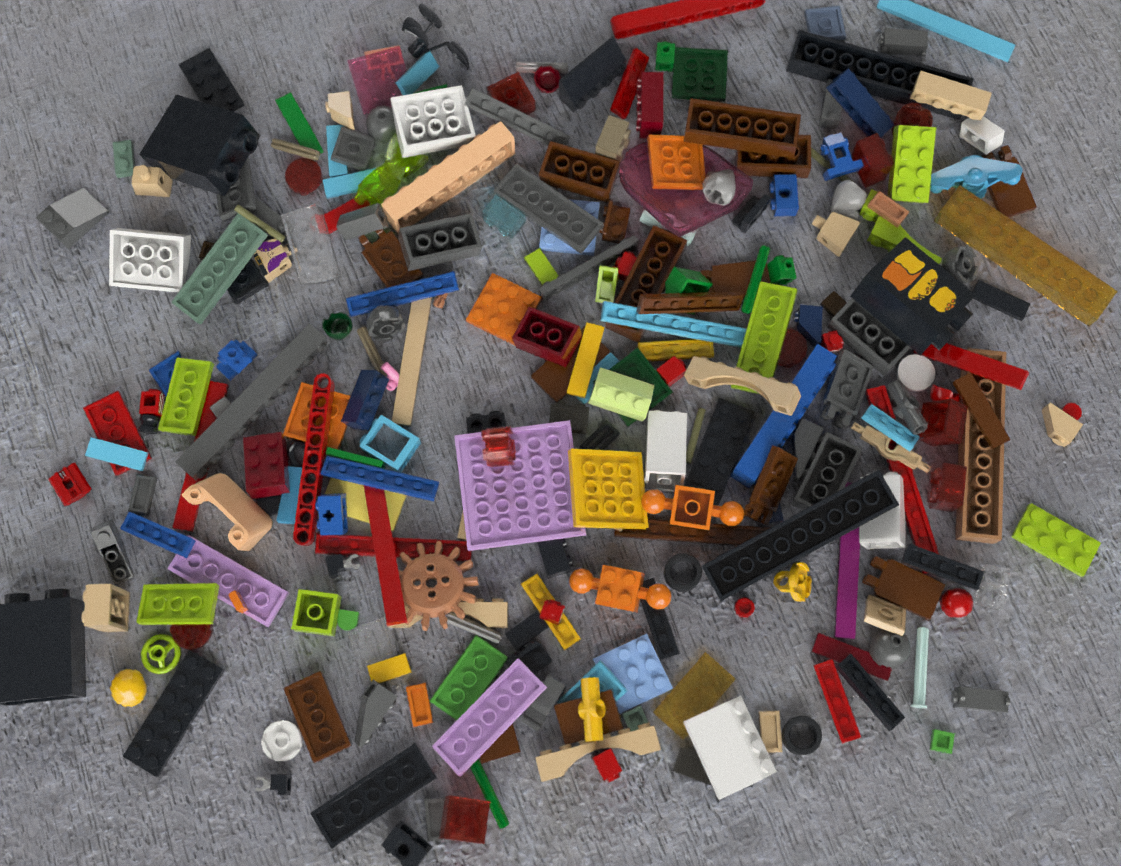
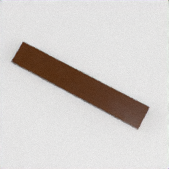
M741 291L640 294L636 311L638 314L739 311L744 294Z

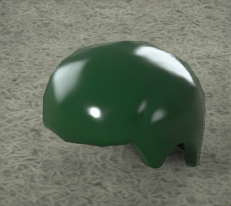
M342 312L331 313L328 319H323L322 328L328 337L334 340H342L352 331L353 322L347 314Z

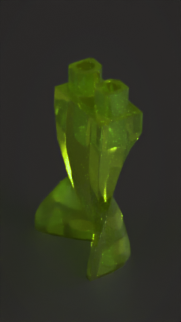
M395 133L389 142L385 163L373 170L358 185L354 201L362 205L368 200L371 202L370 205L379 203L382 208L381 204L384 200L396 194L403 178L422 168L428 162L429 157L421 154L402 158L397 133Z

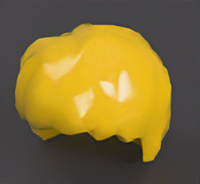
M121 670L116 673L110 685L112 698L117 704H121L124 707H133L141 703L147 693L145 680L142 673L138 670Z

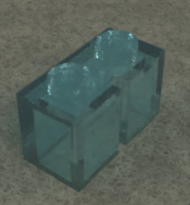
M497 195L482 211L486 224L491 227H498V231L503 236H509L512 239L526 223L523 213Z

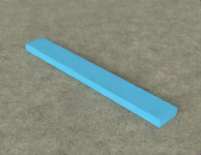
M879 0L876 7L1005 62H1008L1015 47L1013 43L909 0Z
M604 301L602 304L600 319L603 322L742 348L747 330L746 328L669 313L638 314L636 311L637 307Z

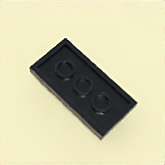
M210 48L178 64L201 102L232 112L245 106Z

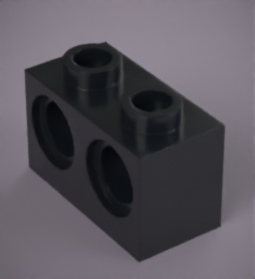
M491 411L487 415L475 413L471 414L470 417H466L468 434L506 429L504 412ZM494 422L501 423V426L498 429H494L491 427L492 423ZM476 424H480L482 426V429L480 431H474L472 430V427Z

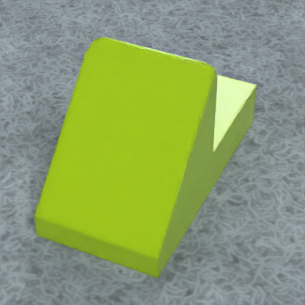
M599 266L595 302L603 303L607 301L614 303L619 268Z

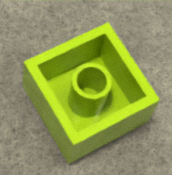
M298 589L291 629L296 632L335 637L342 597L338 594Z

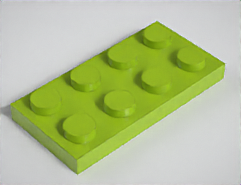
M176 358L158 430L161 432L196 436L214 363L211 361Z
M1032 503L1028 504L1011 536L1080 577L1085 575L1101 544L1096 539Z
M217 583L144 584L136 623L139 625L213 624L219 585Z

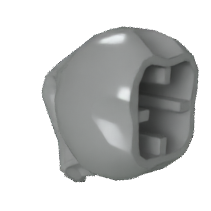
M726 169L707 173L702 184V190L708 202L724 206L732 201L736 191L735 175L732 170Z
M851 180L841 182L833 194L831 213L835 212L858 221L859 212L857 210L861 209L866 201L865 191Z

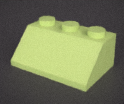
M600 367L588 404L643 422L652 400L654 385Z

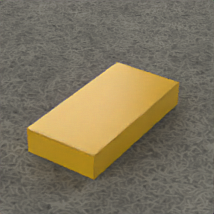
M406 653L367 666L371 681L375 680L379 684L412 673Z

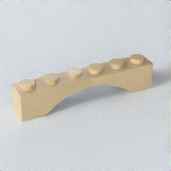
M693 356L684 374L688 384L703 389L719 385L747 387L762 395L770 403L774 411L792 416L801 398L798 387L793 383H782L773 377L766 378L756 372L749 373L739 367L732 368L722 362H712L706 357L699 358Z
M476 598L475 604L464 602L463 600L458 604L463 609L465 615L480 621L488 628H508V603L504 602V599H492V602H484V599ZM405 606L406 613L409 611L407 606ZM416 614L408 625L402 623L388 627L410 628L423 617Z
M650 723L638 725L639 730L630 731V728L619 730V735L611 737L610 733L604 734L602 741L585 742V740L579 741V746L576 747L567 744L560 746V751L553 753L551 749L541 751L540 756L535 757L541 782L564 776L578 759L598 749L621 748L633 751L639 755L659 751L661 746L655 725L650 726Z

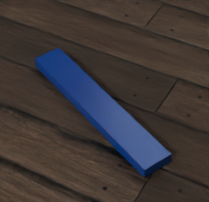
M455 271L348 297L346 301L349 315L354 317L370 313L380 305L394 307L458 291L459 287Z
M326 456L321 470L322 476L433 502L439 488L438 481L331 456Z

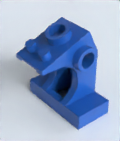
M841 132L830 134L823 138L821 155H827L831 164V168L823 173L824 181L857 172L864 166L862 159L852 161L848 149V139L844 138ZM840 149L843 157L837 159L834 151Z
M230 340L217 352L219 355L217 359L220 363L216 368L231 381L253 361L257 353L244 341L240 343L238 340Z

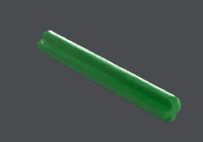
M762 245L759 249L741 308L743 313L750 314L752 312L770 252V247Z
M478 758L470 768L499 828L503 829L509 825V821Z

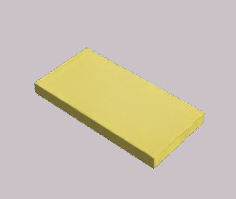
M330 478L325 494L346 493L347 517L370 524L364 486ZM384 490L391 531L394 532L407 495Z

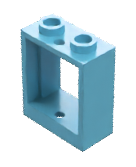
M380 415L379 418L373 420L368 434L362 436L359 447L371 457L384 461L385 465L395 472L401 473L420 446L421 441L417 436ZM383 424L409 439L394 462L369 447Z

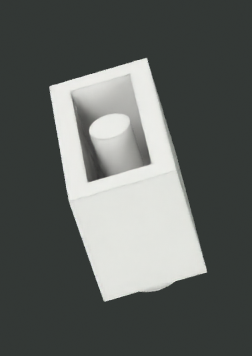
M983 116L981 120L968 118L963 121L959 136L987 155L1002 145L1005 130Z

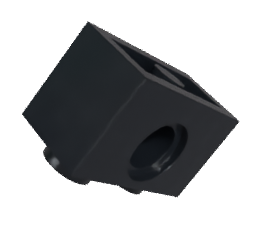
M402 820L392 829L381 844L385 848V852L390 856L396 857L402 866H419L433 848L430 843ZM402 844L408 845L410 851L404 850Z

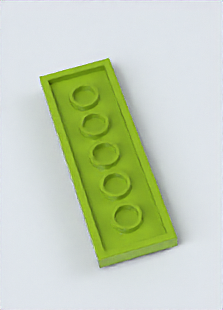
M760 281L736 367L749 373L756 372L762 377L774 378L797 296V288ZM731 385L733 389L759 394L744 386Z

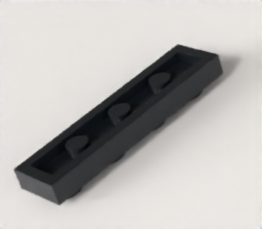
M912 544L906 545L901 560L903 564L975 591L979 590L984 574L982 570Z
M654 578L643 581V587L645 588L656 584ZM640 599L660 660L680 654L665 608L654 609L647 603V600Z
M849 654L835 666L837 671L888 731L893 730L905 718L852 654Z

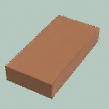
M878 191L867 206L897 228L909 214L907 209L881 191Z

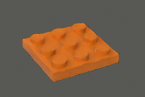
M648 135L647 142L652 189L702 190V184L706 178L703 146L683 142L684 136Z
M492 273L466 318V322L515 346L512 337L529 307L537 309L542 297Z
M301 382L283 433L284 437L306 443L313 385ZM335 391L327 447L339 450L348 426L341 422V419L351 396ZM320 399L318 402V406H324L326 403V399ZM319 417L316 420V426H320L323 423V417ZM316 436L313 439V444H319L321 437Z

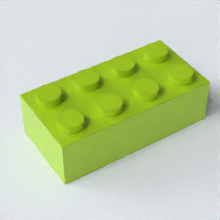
M907 125L894 127L887 196L895 202H929L936 127Z

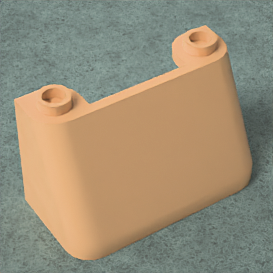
M218 473L191 485L182 494L191 504L198 505L206 501L215 504L235 524L229 531L228 538L231 544L238 550L250 551L272 527L271 517L226 474Z

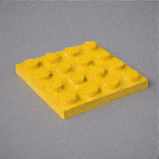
M572 448L568 450L573 527L648 528L647 512L641 505V498L645 493L642 452Z

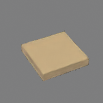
M868 595L865 605L864 622L903 636L905 632L906 609Z

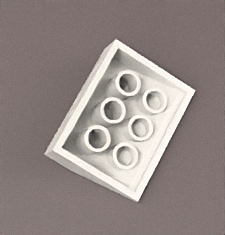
M462 85L390 98L402 158L459 148L464 144H469L476 136L467 106H464L466 98Z
M124 228L110 230L109 286L179 293L186 281L191 250V235Z
M741 696L683 722L718 800L777 772Z

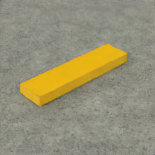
M586 322L567 394L581 398L586 397L605 327Z
M685 339L638 342L637 344L638 349L649 362L668 361L673 356L681 360L692 359L693 356L714 358L713 342Z
M537 573L521 583V586L539 613H541L546 600H555ZM564 613L559 625L545 621L564 651L581 640Z

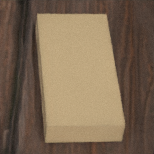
M759 711L760 737L767 752H782L780 711Z

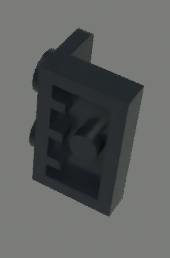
M766 194L761 199L752 196L734 217L732 224L746 233L766 210L771 197Z
M531 640L523 646L525 650L521 653L515 652L507 658L508 662L506 665L509 668L519 658L536 674L553 660L539 640L536 642Z

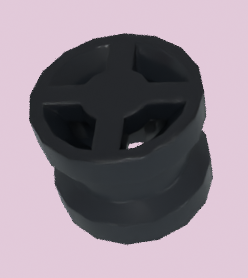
M141 415V425L138 427V431L145 434H157L158 429L156 427L160 422V418L152 415Z

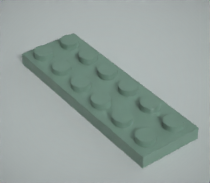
M238 213L173 299L172 303L201 325L268 234Z

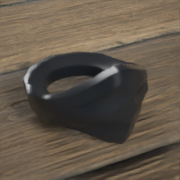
M295 441L289 446L287 451L288 459L296 467H302L303 464L296 461L294 451L298 447L305 449V442ZM314 456L311 457V464L314 461Z

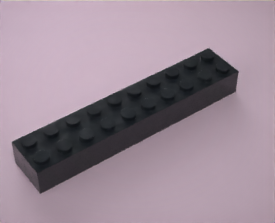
M802 30L798 31L786 72L827 83L828 79L834 80L840 73L849 69L872 96L960 120L961 114H954L949 110L935 108L933 105L919 103L910 99L916 79L920 71L969 86H972L974 78Z
M876 470L702 565V568L720 601H723L899 506V503L880 470Z

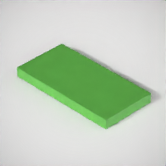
M475 635L430 699V702L457 721L488 689L508 660V657Z

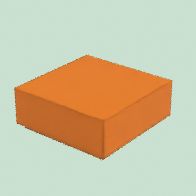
M236 590L229 593L228 596L236 611L240 613L246 612L248 608L240 593Z

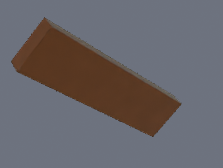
M969 373L953 381L954 387L991 449L993 450L1011 440L973 375Z

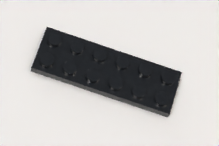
M721 398L718 399L684 486L715 491L713 505L719 506L755 411Z
M189 649L122 757L153 776L159 777L225 670Z
M414 743L310 814L330 848L333 849L437 779L417 744Z

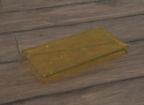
M705 652L652 713L684 740L688 732L683 722L710 710L736 679Z

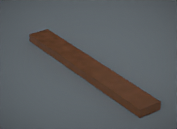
M648 519V528L623 529L622 531L615 529L614 537L738 546L769 529V527L728 526L710 523L709 530L672 525L667 520Z

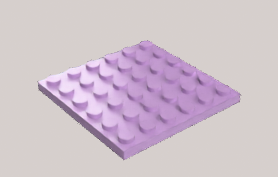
M570 420L454 436L468 551L586 535L584 527H573L568 450L574 449Z

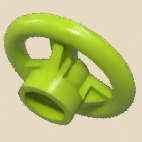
M167 634L152 636L145 642L141 650V661L144 667L155 674H164L174 669L181 656L178 642ZM158 640L170 642L165 647L161 645L150 647L151 644ZM174 648V659L166 666L165 658L167 653ZM161 650L162 655L158 657L157 653ZM147 652L149 653V656L152 660L158 662L159 668H156L149 663L147 659Z

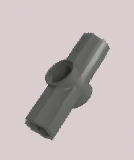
M901 380L890 382L886 386V390L895 404L894 412L896 415L904 419L912 434L917 435L927 429L928 423L918 409L920 407L918 400L908 393Z

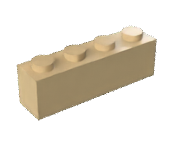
M920 71L910 99L919 103L933 105L935 108L949 110L954 114L965 115L970 119L981 120L987 111L992 93Z

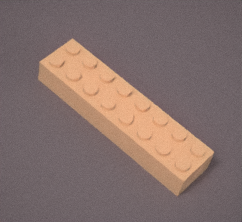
M501 121L491 125L482 135L478 134L475 136L473 141L467 145H462L456 153L445 157L443 162L432 166L424 175L416 177L410 185L403 186L397 194L387 197L381 205L387 216L388 223L398 235L400 228L415 225L516 154L514 136Z

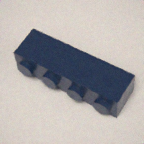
M849 69L840 73L826 87L871 143L882 138L894 125L890 116L882 110L879 103L873 99L868 90Z

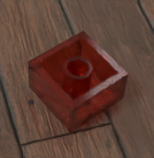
M519 72L486 87L488 96L528 115L536 111L535 99Z
M876 133L856 142L851 158L852 161L862 159L864 166L857 173L865 188L885 181L893 166V158L887 153L883 139H880Z
M954 399L923 403L921 414L928 425L924 432L917 434L920 437L918 440L930 446L961 443L968 406Z
M942 463L930 473L929 484L932 485L931 491L927 495L929 509L953 512L963 505L967 466Z
M451 795L445 796L439 839L479 845L485 844L490 801Z

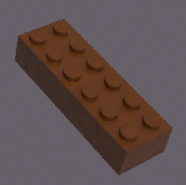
M690 98L683 142L793 158L797 149L801 114Z
M653 225L615 303L637 307L640 294H664L666 289L665 282L674 266L677 267L686 249L687 240ZM609 322L605 323L606 329L637 343L640 342L645 332V329Z

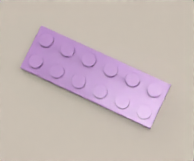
M188 535V537L196 542L187 559L176 554L167 569L192 584L217 583L219 585L218 599L232 607L234 605L228 595L236 590L240 593L248 608L244 614L269 628L288 597L289 592Z
M518 658L432 747L454 772L461 777L547 687Z

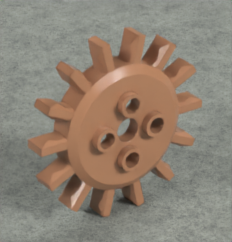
M437 541L434 554H425V548L421 543L417 544V553L420 557L411 560L404 552L400 554L402 562L407 565L404 571L398 569L404 605L409 608V611L406 613V625L417 614L423 617L421 621L423 631L428 630L430 618L439 617L440 625L443 629L448 628V620L445 615L453 611L460 619L465 618L463 609L458 606L461 600L475 604V595L464 592V587L477 586L478 577L463 578V573L473 568V562L470 559L460 565L455 563L460 555V548L455 547L447 557L441 555L443 551L442 543ZM428 567H434L432 571L427 570ZM444 578L449 579L447 583L442 582ZM434 579L437 581V585L430 588L426 585L427 581ZM420 581L421 583L420 585L416 586L414 585V582ZM435 593L436 595L435 597H429V594Z

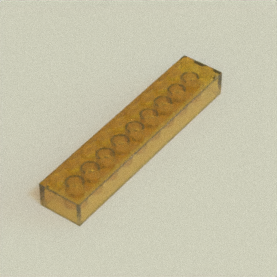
M961 185L934 219V222L1088 327L1098 320L1118 292Z

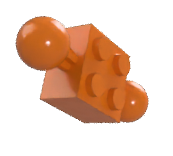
M676 485L674 499L666 498L657 489L646 491L641 498V505L647 513L658 514L663 509L672 510L670 524L709 530L711 516L720 518L728 526H736L744 518V509L738 502L728 501L722 506L713 505L715 495L713 490Z
M607 565L602 566L600 578H595L589 570L584 568L576 569L569 578L570 587L576 593L584 594L591 589L598 590L595 604L637 613L640 599L647 600V603L654 609H663L669 605L672 597L669 588L663 584H654L649 588L643 587L645 573Z

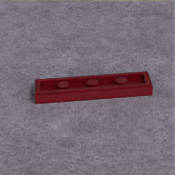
M821 633L816 635L811 650L812 653L830 660L833 659L838 663L849 654H852L869 675L884 681L889 680L892 671L891 667L878 665L872 659L869 652Z

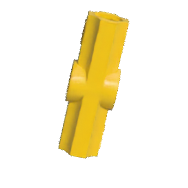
M599 677L582 678V702L579 703L578 712L584 721L585 742L602 741V717L605 715L606 708L604 702L600 699Z

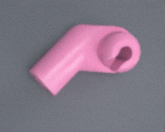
M385 362L381 369L389 378L386 388L389 391H393L398 386L399 373L388 362Z

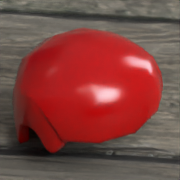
M932 384L930 399L937 406L948 408L959 403V393L956 394L949 389Z
M963 588L948 589L941 595L940 599L941 609L949 617L961 618L967 616L972 611L974 604L972 595Z

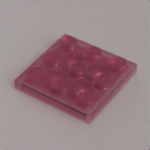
M400 46L347 60L363 114L370 113L377 106L391 107L390 98L403 96L395 83L407 72Z

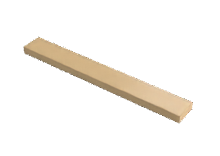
M432 297L411 303L392 422L400 426L411 427Z

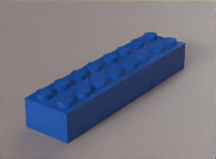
M819 344L816 345L792 381L798 387L801 398L792 416L773 410L730 477L748 489L752 485L756 486L772 445L779 448L783 447L796 427L795 424H798L806 409H808L836 366L834 360L837 356Z

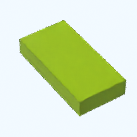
M540 248L524 257V260L541 285L557 279L558 274Z

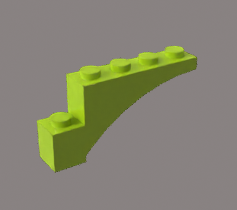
M871 189L859 213L865 220L875 222L867 241L876 247H882L890 252L906 237L936 263L940 264L942 258L916 242L901 225L897 228L867 207L878 193Z

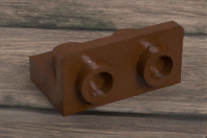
M609 200L608 206H605L603 211V217H606L604 227L599 232L602 234V241L619 244L625 238L631 208L613 205V201Z

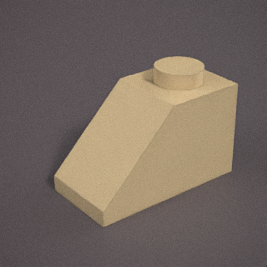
M350 92L328 94V102H325L327 113L331 114L332 120L348 129L355 130Z
M1051 402L1042 409L1048 437L1059 446L1065 447L1070 444L1083 424Z

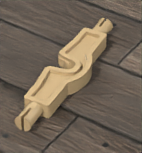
M856 422L852 425L851 429L861 434L860 439L876 447L877 451L886 459L898 460L913 470L919 468L926 473L930 471L932 466L921 461L922 456L912 450L908 451L899 444H897L894 450H890L888 444L891 438L868 425L864 428Z

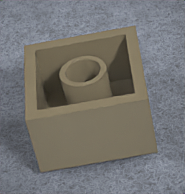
M609 115L596 144L595 154L618 160L621 164L624 157L623 151L628 148L630 143L631 130H629V122Z

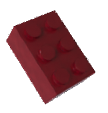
M642 72L641 79H637L636 132H639V139H647L648 135H662L664 72Z
M529 307L512 339L516 348L566 367L582 338V333L579 325Z
M275 432L243 437L246 491L251 499L290 493L287 441L283 433Z

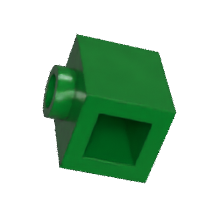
M657 42L655 71L673 72L675 43Z
M778 255L767 264L771 284L788 285L797 278L793 257Z

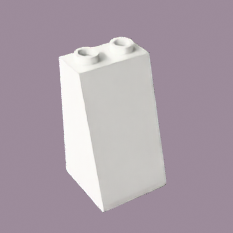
M661 410L648 411L644 469L645 490L657 489L659 491L675 492L676 485L683 486L686 474L687 413L679 411L663 412Z
M888 472L883 477L899 506L860 526L859 542L865 549L906 548L903 478L897 472Z

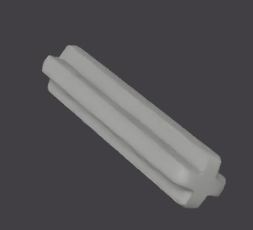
M516 62L517 73H535L540 66H552L559 71V74L568 73V63Z
M449 612L446 617L449 624L495 643L501 641L502 634L466 618L460 619L452 612Z

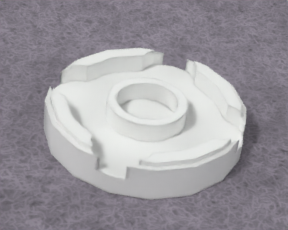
M908 355L897 366V380H901L908 391H924L930 387L935 379L934 365L922 355Z
M279 720L271 723L265 729L261 745L264 753L269 758L275 761H287L293 759L299 753L302 747L303 736L296 724L290 721Z

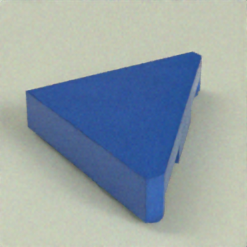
M179 351L149 369V372L166 397L176 358H181L182 356Z

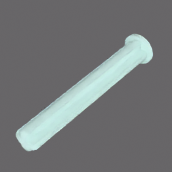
M925 627L917 628L913 704H911V707L927 708L925 697L929 629Z

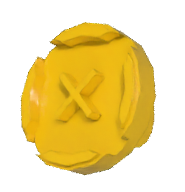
M805 562L793 563L790 571H781L775 575L773 580L774 586L781 592H790L792 598L797 602L806 601L805 598L809 597L812 585L811 576H808L807 573L810 570ZM783 578H788V582L785 585L780 586L781 580Z

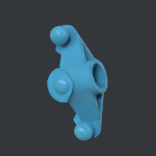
M970 155L961 159L958 163L931 174L930 191L938 194L943 189L949 190L953 187L959 189L965 199L976 201L985 196L987 187L1000 180L1009 185L1017 184L1020 181L1023 169L1016 163L986 159L979 155Z

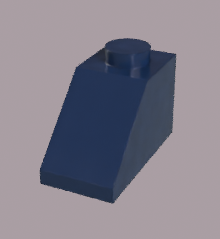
M800 305L798 310L794 311L793 321L796 322V329L815 348L817 344L820 345L823 307Z

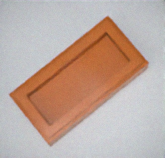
M426 683L407 686L406 691L413 727L434 723Z

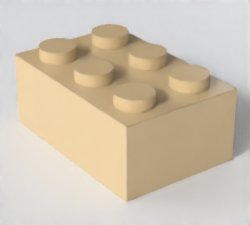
M112 584L86 585V590L83 592L85 611L82 612L84 626L102 632L128 631L130 592Z

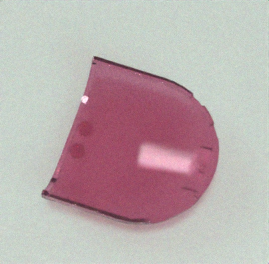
M648 142L640 143L631 148L625 154V159L620 162L619 177L625 191L667 230L679 237L735 211L752 189L753 179L705 145H702L705 175L708 172L726 169L732 170L735 175L736 191L729 204L722 206L708 202L703 190L652 189Z

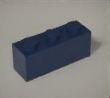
M361 370L341 422L356 430L369 431L389 378L377 370Z

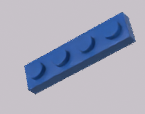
M132 512L127 514L120 527L121 530L186 559L196 542L190 537Z

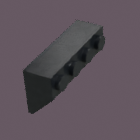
M613 36L559 80V99L573 113L577 109H582L590 98H595L602 88L608 87L613 79L623 75L626 69V58Z

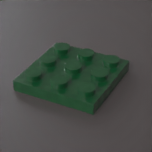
M675 47L671 99L690 100V98L725 102L728 50Z
M638 348L609 369L610 371L654 385L648 411L673 393ZM616 413L627 428L637 421L636 419Z

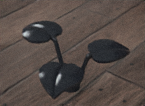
M421 3L419 11L429 21V26L426 30L422 31L420 24L412 17H407L402 26V31L408 32L417 38L408 47L410 54L415 58H419L423 53L447 46L450 52L468 70V56L454 41H446L428 49L429 43L426 34L433 25L440 29L442 22L435 12Z

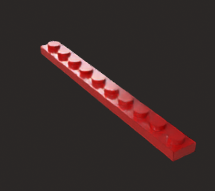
M885 385L866 389L865 393L869 406L873 404L896 420ZM891 439L888 448L894 450L898 443ZM886 459L890 472H897L903 478L905 520L913 545L939 554L912 469L898 460Z

